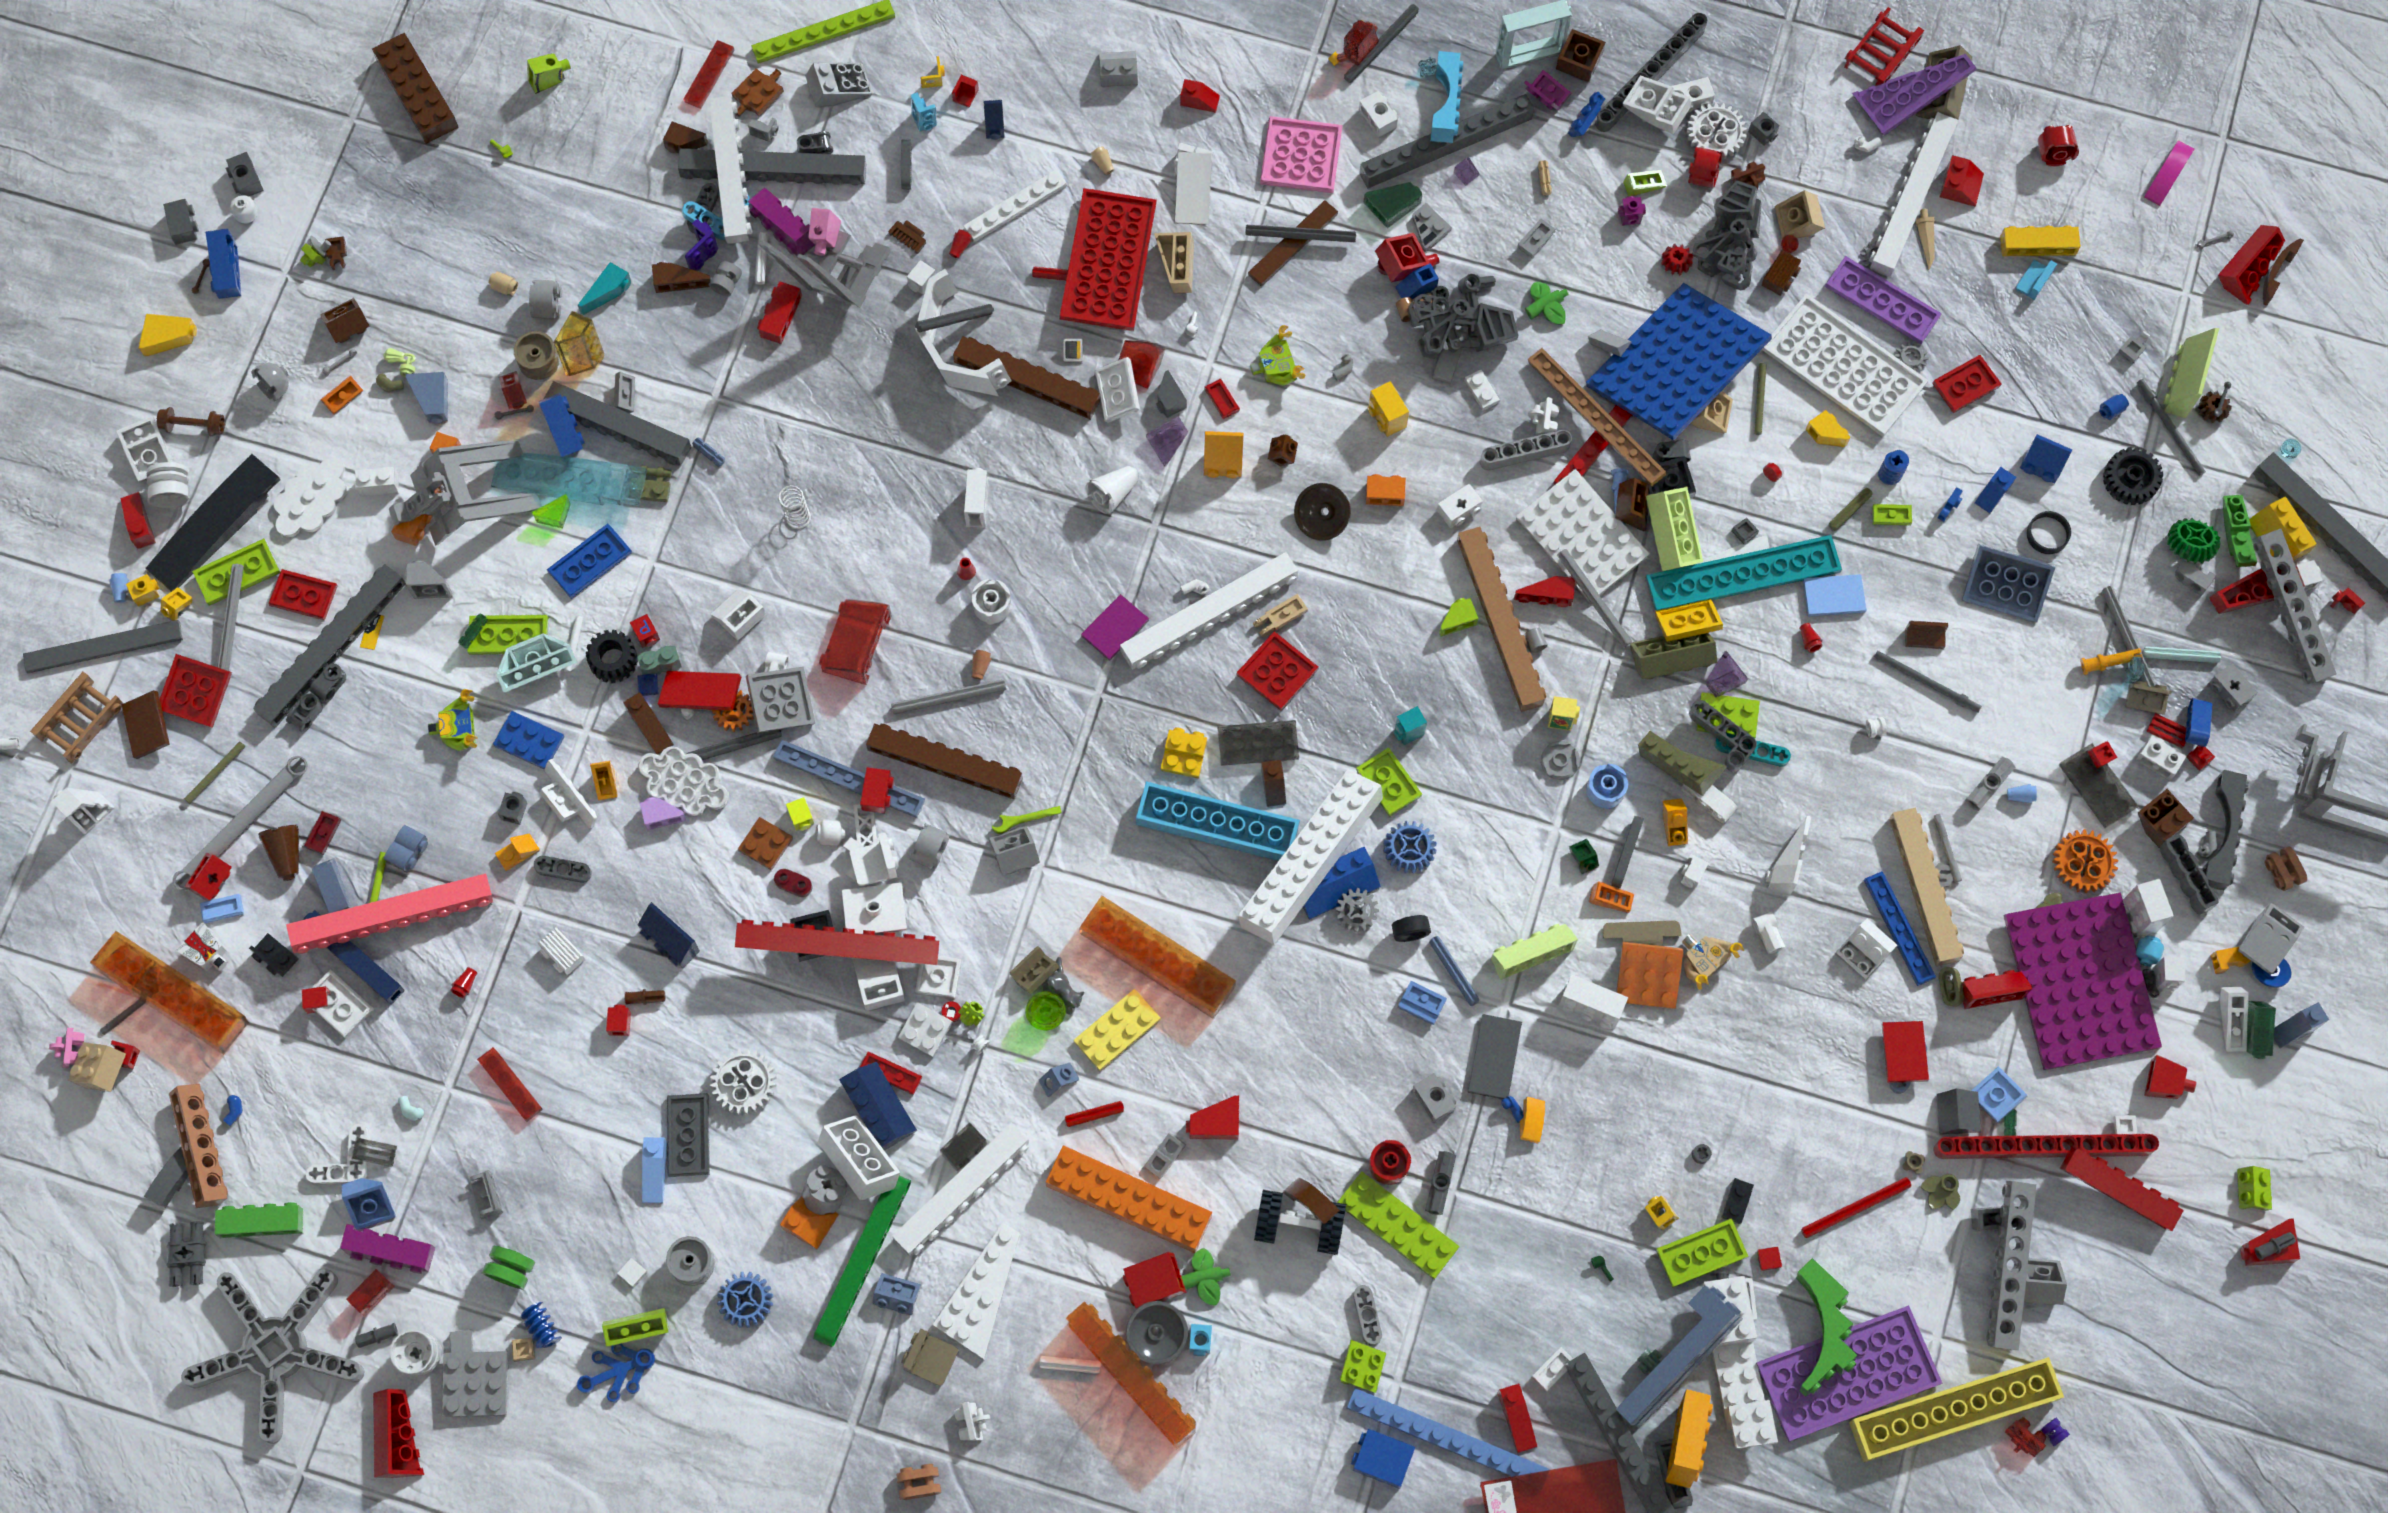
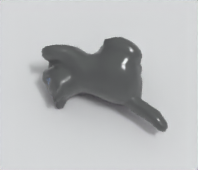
M1057 957L1056 963L1059 968L1057 972L1048 977L1047 983L1043 985V992L1049 999L1058 998L1064 1012L1071 1015L1073 1012L1072 1008L1080 1006L1084 992L1078 993L1071 988L1068 978L1063 971L1061 957Z

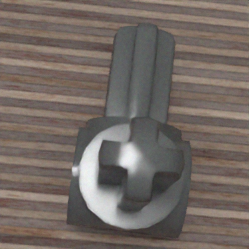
M1471 273L1459 281L1458 289L1463 295H1466V300L1470 307L1477 308L1479 305L1477 293L1481 288L1494 287L1496 279L1494 276L1479 277V275ZM1467 281L1471 283V287L1468 286Z

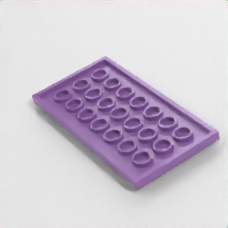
M1909 1305L1852 1326V1334L1843 1342L1857 1354L1856 1366L1849 1373L1845 1371L1840 1375L1836 1371L1830 1380L1824 1379L1820 1383L1821 1388L1814 1395L1810 1393L1805 1397L1800 1392V1389L1813 1372L1820 1358L1822 1338L1756 1362L1788 1442L1943 1384Z

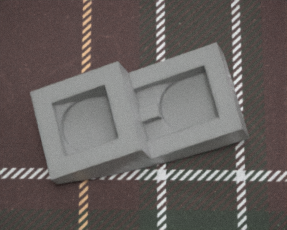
M1168 1133L1144 1167L1159 1178H1162L1186 1144L1173 1134Z

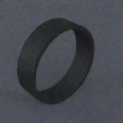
M2044 511L2037 514L2031 520L2027 527V539L2036 551L2043 554H2056L2062 551L2069 542L2071 527L2067 519L2061 514L2053 511ZM2045 517L2057 520L2066 531V542L2057 548H2047L2040 545L2033 538L2031 532L2032 523L2037 519Z

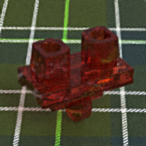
M2022 1417L2018 1421L2013 1422L2005 1430V1433L2011 1437V1441L2016 1445L2013 1449L2014 1452L2018 1453L2022 1450L2026 1454L2029 1453L2035 1457L2046 1447L2044 1442L2047 1437L2041 1431H2036L2032 1434L2028 1430L2031 1425L2025 1417Z

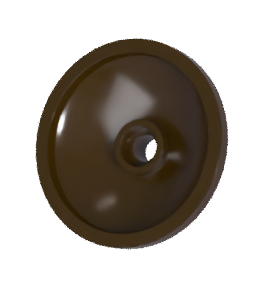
M1316 483L1305 488L1298 496L1294 507V517L1299 529L1309 538L1319 541L1330 540L1339 536L1346 529L1351 515L1347 496L1341 489L1329 483ZM1324 508H1327L1329 511L1327 515L1323 513Z

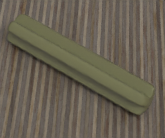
M1867 487L1864 488L1830 521L1829 527L1834 531L1839 529L1872 496L1873 492Z

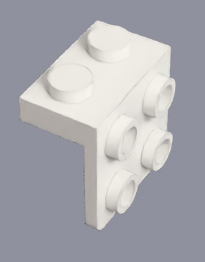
M886 832L878 834L880 843L850 851L853 869L859 886L897 877L895 868H898L899 865L897 857H892L891 851L894 850L892 839H887Z

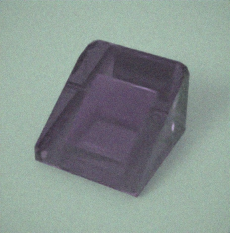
M1469 157L1454 167V174L1465 186L1480 175Z

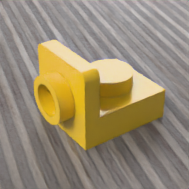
M177 587L161 599L160 611L172 621L177 620L178 612L192 603V597Z

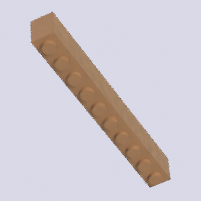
M1481 527L1459 532L1457 542L1520 711L1524 712L1543 706L1546 692L1543 687H1540L1538 682L1540 681L1539 673L1532 666L1533 657L1526 650L1527 642L1525 636L1520 634V623L1517 617L1514 618V607L1511 600L1508 601L1506 585L1501 583L1499 578L1501 577L1500 569L1493 562L1495 559L1494 553L1487 546V535L1485 532H1482Z

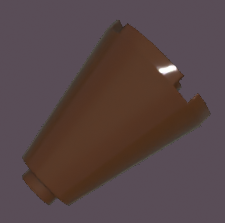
M286 825L278 827V829H268L258 833L259 839L278 878H283V881L296 879L295 875L299 874L298 826Z

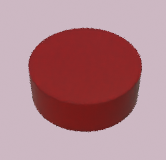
M1768 463L1763 468L1764 475L1772 482H1776L1782 477L1781 469L1774 463Z

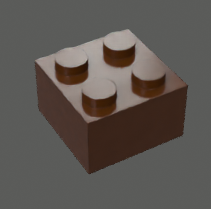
M1571 29L1558 57L1556 70L1590 83L1603 55L1606 42Z

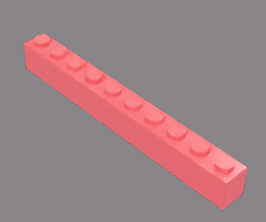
M485 873L286 924L293 953L302 954L310 949L326 948L333 943H345L356 937L365 938L372 933H384L391 928H404L411 923L427 922L430 918L446 917L450 913L457 911L466 912L473 907H485L493 902V898Z

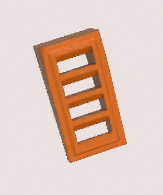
M1598 881L1592 886L1589 903L1630 913L1634 894ZM1607 893H1610L1609 899L1607 900V899H1606ZM1615 895H1618L1617 901H1616V903H1615V902H1614ZM1626 897L1624 905H1621L1622 898Z

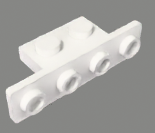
M552 759L548 760L544 771L553 783L541 788V796L562 822L579 815L588 828H592L597 819L595 811L588 806L584 797L573 787L571 780L566 778L560 766L555 764Z

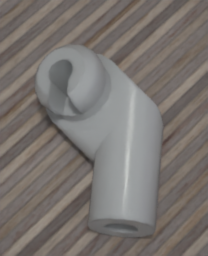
M1344 354L1341 357V368L1332 372L1336 381L1352 372L1353 359L1351 355Z

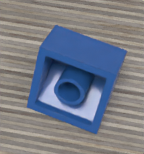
M2037 434L2025 454L2020 469L2024 470L2027 474L2041 477L2046 482L2056 483L2073 449Z

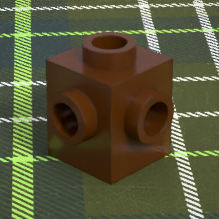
M1284 434L1272 438L1268 459L1279 466L1294 464L1298 442L1291 439L1289 435Z

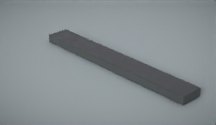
M174 620L23 653L25 671L28 674L183 640L180 621Z

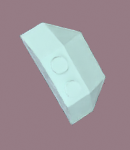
M543 633L508 647L496 676L505 693L577 663L570 644Z

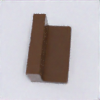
M1909 621L1905 628V647L1944 649L1946 647L1945 632L1948 629V623Z

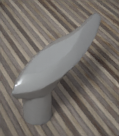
M310 236L314 250L321 256H325L326 251L332 244L328 240L321 244L315 237Z

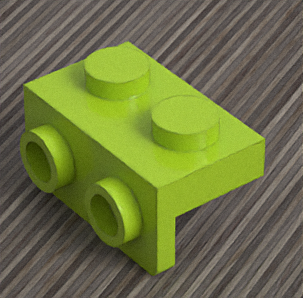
M2256 1166L2237 1169L2239 1208L2272 1210L2270 1169Z

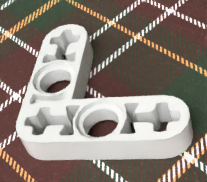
M355 1124L350 1128L347 1164L311 1165L305 1173L307 1180L312 1184L326 1185L345 1184L360 1178L366 1179L370 1136L367 1127L363 1124ZM361 1129L364 1134L360 1135V1142L364 1143V1145H353L354 1142L358 1143V1137L354 1134ZM362 1149L363 1156L360 1159H354V1150ZM352 1163H357L358 1170L362 1173L358 1175L357 1179L352 1175V1173L356 1172V1165H352ZM340 1169L342 1171L341 1177L336 1180L332 1179V1171ZM315 1170H317L321 1174L326 1173V1177L323 1175H319L316 1177V1179H314V1177H312L311 1174L315 1173Z

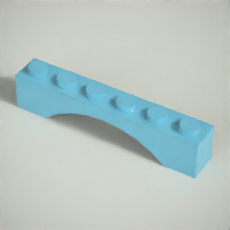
M1438 52L1436 78L1444 86L1448 99L1445 105L1433 114L1430 141L1453 143V137L1458 134V124L1455 123L1459 121V112L1456 110L1460 109V99H1457V97L1461 96V86H1458L1462 83V74L1459 73L1463 70V61H1460L1461 53Z

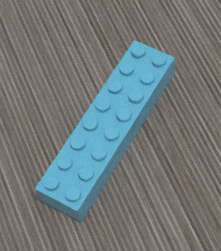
M1147 781L1136 816V825L1277 861L1281 859L1296 839L1300 823L1298 819Z

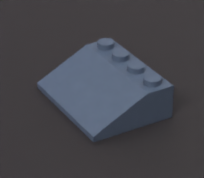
M1978 543L1962 601L2038 622L2056 567Z

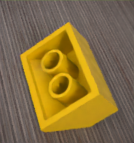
M2286 496L2269 504L2249 518L2250 528L2256 537L2282 529L2293 561L2310 553L2317 545ZM2270 548V554L2274 557V551Z

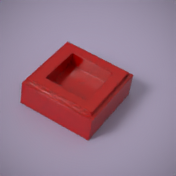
M1778 1247L1757 1250L1761 1271L1782 1267Z

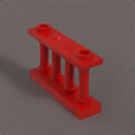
M1887 7L1884 13L1881 11L1875 19L1876 23L1854 50H1850L1845 56L1846 63L1844 68L1848 69L1852 62L1875 76L1877 80L1875 86L1886 83L1919 43L1924 33V30L1919 26L1914 32H1909L1889 19L1888 15L1891 10L1889 7ZM1884 24L1905 37L1907 42L1904 45L1898 44L1878 30ZM1872 37H1875L1895 50V57H1888L1868 44ZM1862 50L1867 51L1884 62L1886 68L1884 71L1882 69L1878 70L1858 57L1859 53Z

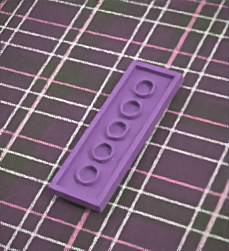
M1847 256L1844 257L1825 285L1829 290L1921 345L1942 315L1939 311Z

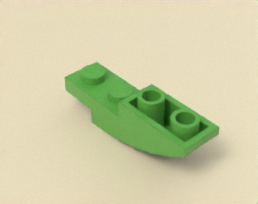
M2243 495L2223 496L2224 526L2230 556H2234L2236 567L2256 566L2257 558L2249 533L2251 525Z

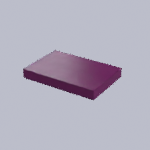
M1120 594L1081 634V637L1110 661L1120 651V644L1133 638L1149 621V618Z

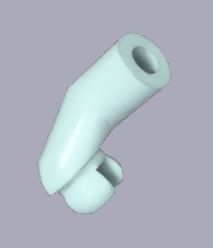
M408 1096L398 1098L402 1115L405 1118L413 1121L423 1118V1109L410 1106Z

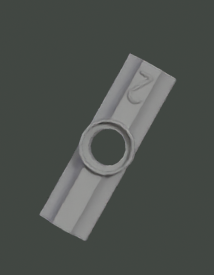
M2003 756L1999 759L1965 800L1971 808L1979 811L2015 769L2013 762ZM1987 781H1992L1995 786H1989Z

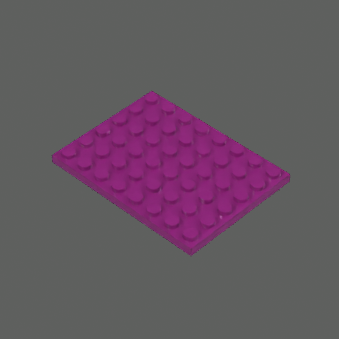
M2121 892L2004 915L2018 972L2022 971L2032 986V990L2025 996V1001L2043 1070L2162 1047L2139 958L2136 955V947Z

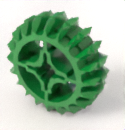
M2184 518L2171 526L2167 534V545L2170 546L2169 550L2174 551V555L2180 556V559L2184 558L2187 562L2193 561L2194 564L2199 561L2203 564L2204 561L2209 562L2210 559L2216 556L2220 548L2221 537L2218 536L2217 531H2213V526L2207 525V522L2202 523L2200 519L2195 521L2193 518L2190 520Z

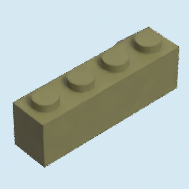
M1649 731L1638 744L1639 753L1642 758L1701 796L1705 794L1727 768L1725 765L1682 751L1652 731Z

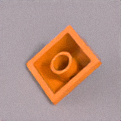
M801 1196L791 1206L780 1226L786 1232L818 1249L839 1214L837 1212L832 1214L831 1212L825 1213V1215L813 1213L806 1207L804 1198Z

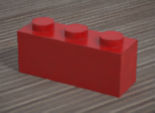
M779 281L778 286L773 288L771 302L766 304L764 318L759 320L757 329L761 338L782 344L801 301L802 293L801 288Z

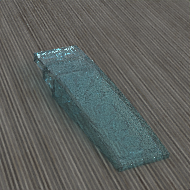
M523 453L520 457L497 461L491 487L536 493L543 496L604 505V503L621 505L625 503L639 506L647 469L645 467L605 461Z

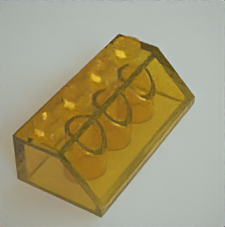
M571 311L553 342L567 376L595 369L597 364L601 363L604 358V351L593 320Z

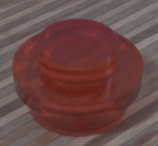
M1785 235L1781 242L1782 250L1787 253L1796 251L1799 246L1798 239L1794 235Z

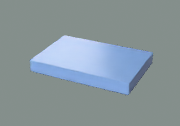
M1861 574L1815 577L1803 580L1808 617L1866 612Z

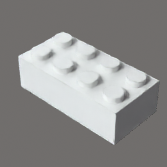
M858 1115L823 1126L818 1143L860 1201L895 1189L900 1172Z

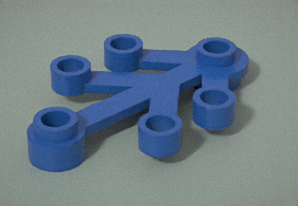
M622 1343L612 1345L611 1351L617 1356L623 1354L633 1359L626 1363L608 1357L601 1351H595L592 1354L594 1363H603L613 1368L592 1378L587 1375L581 1376L577 1381V1388L582 1393H590L594 1386L616 1377L611 1390L607 1392V1398L610 1402H617L620 1399L619 1392L628 1371L636 1368L632 1380L626 1385V1389L631 1394L637 1393L640 1389L639 1382L644 1370L651 1368L655 1363V1355L651 1350L644 1348L634 1351L624 1347ZM620 1345L622 1347L621 1351L615 1352V1347ZM597 1354L602 1355V1359L600 1361L595 1360V1356ZM643 1356H648L649 1358L646 1363L641 1361ZM587 1381L590 1382V1387L584 1389L583 1384ZM635 1383L637 1387L634 1391H631L629 1387ZM612 1392L617 1393V1397L615 1399L610 1398V1394Z

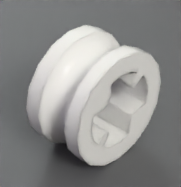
M983 1035L979 1036L970 1046L972 1050H976L975 1053L977 1055L981 1054L990 1044L989 1040H984L985 1037Z

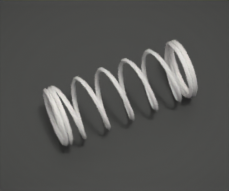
M797 486L784 487L779 492L778 499L786 521L790 527L802 529L809 524L811 519L803 492ZM788 491H796L799 493H789L782 499V496ZM789 495H798V496H799V497H790L789 499H787V500L783 503L784 499H785L787 496H789ZM790 499H800V500H801V501H792V502L788 503V504L785 506L786 502L789 501ZM796 502L799 503V504H797V505H793V506H791V507H788V506H789L790 504H792V503H796ZM800 508L797 512H791L792 510ZM804 509L798 516H789V514H796ZM805 512L804 516H803L802 518L798 519V520H791V519H789V518H797V517L801 516V515ZM807 515L806 519L799 524H793L790 522L800 521Z

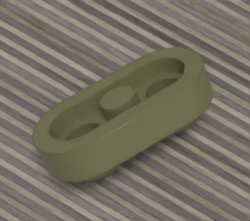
M1944 967L1939 972L1942 999L1946 1005L1957 1007L1964 1000L1960 973L1956 968Z

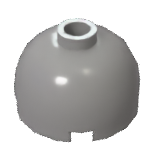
M268 362L258 365L251 371L253 379L257 377L259 380L256 383L267 398H273V401H276L286 393L289 386L288 372L283 366L279 367Z

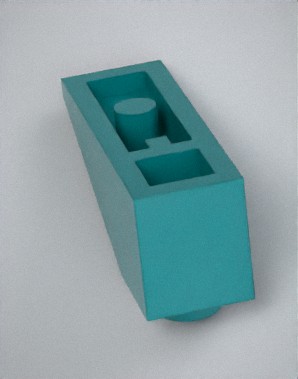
M610 262L579 302L578 308L580 313L585 315L619 297L624 290H628L631 285L629 273Z

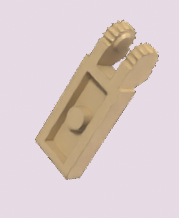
M1296 594L1265 612V615L1254 621L1253 625L1257 628L1269 621L1271 625L1262 629L1259 633L1261 637H1265L1274 630H1278L1308 612V608L1300 596Z

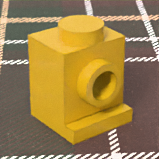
M1663 1196L1651 1198L1648 1201V1205L1645 1206V1209L1656 1225L1662 1230L1679 1219ZM1665 1209V1213L1659 1215V1211Z

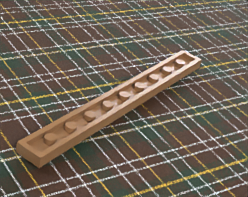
M1543 348L1528 358V363L1651 487L1666 476V471Z

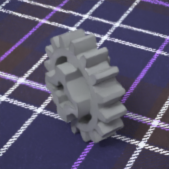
M1357 888L1356 893H1353L1350 889L1348 890V896L1344 893L1342 894L1343 901H1337L1341 905L1335 908L1336 911L1340 912L1337 919H1343L1341 925L1348 924L1347 930L1354 927L1355 932H1358L1359 927H1361L1364 931L1366 930V924L1370 927L1373 925L1371 919L1377 920L1374 913L1379 912V909L1374 908V906L1378 902H1372L1371 899L1374 895L1372 894L1368 897L1367 890L1360 893V889ZM1352 897H1361L1364 899L1360 902L1354 901ZM1345 903L1349 907V913L1346 916L1344 913ZM1362 904H1364L1362 906V909L1360 910V912L1362 913L1361 915L1357 913L1353 916H1350L1354 911V905L1358 907L1359 905L1361 906ZM1368 904L1370 905L1369 916L1366 913V906ZM1353 918L1360 919L1363 922L1353 923L1351 922V920Z

